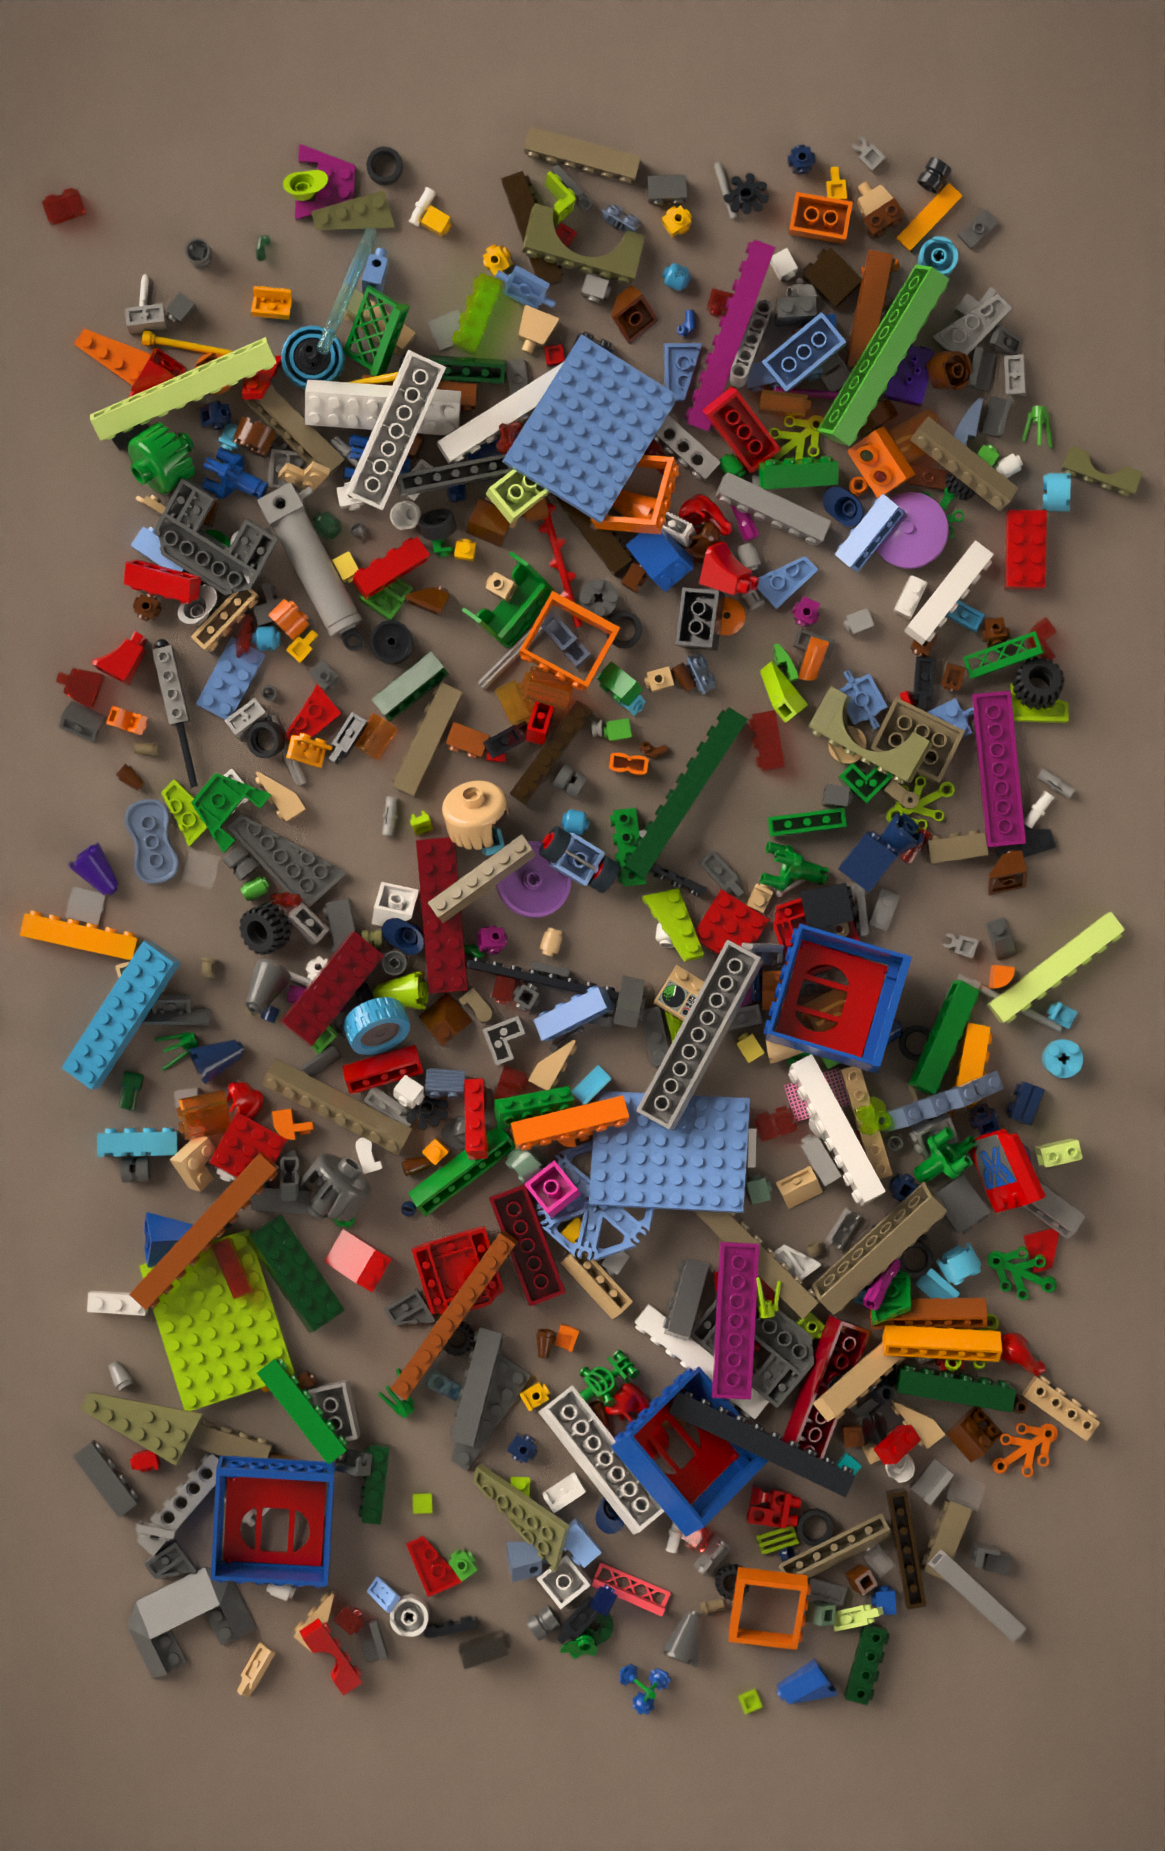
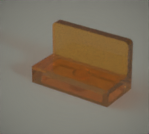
M372 713L368 720L369 724L355 744V747L375 760H379L398 729L385 719Z

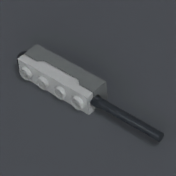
M159 639L155 643V648L157 649L152 650L169 725L177 726L190 787L193 788L197 787L198 783L184 723L191 721L174 648L171 645L168 646L167 640Z

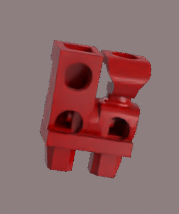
M753 1484L746 1521L750 1524L785 1529L786 1526H797L798 1515L789 1514L790 1507L800 1509L801 1497L792 1495L790 1491L774 1488L770 1492H763L757 1485ZM768 1502L769 1506H760L758 1504Z

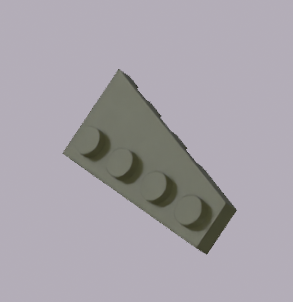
M384 190L311 211L316 230L395 228Z

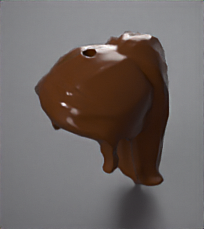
M707 522L697 528L700 531L698 535L689 536V539L694 541L688 548L682 546L694 558L695 563H704L708 547L720 542L719 531L712 522Z

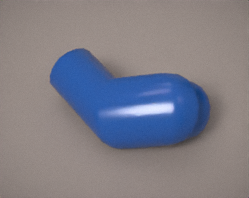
M695 310L685 311L686 321L677 327V333L680 336H688L695 329Z

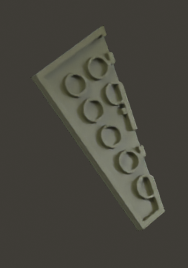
M94 1392L88 1393L80 1409L175 1466L179 1465L204 1416L203 1413Z
M480 1464L477 1466L473 1483L488 1499L492 1498L498 1505L497 1510L501 1514L505 1513L512 1527L528 1544H532L538 1550L537 1555L541 1559L545 1558L551 1565L549 1567L553 1573L557 1571L570 1525L484 1465Z

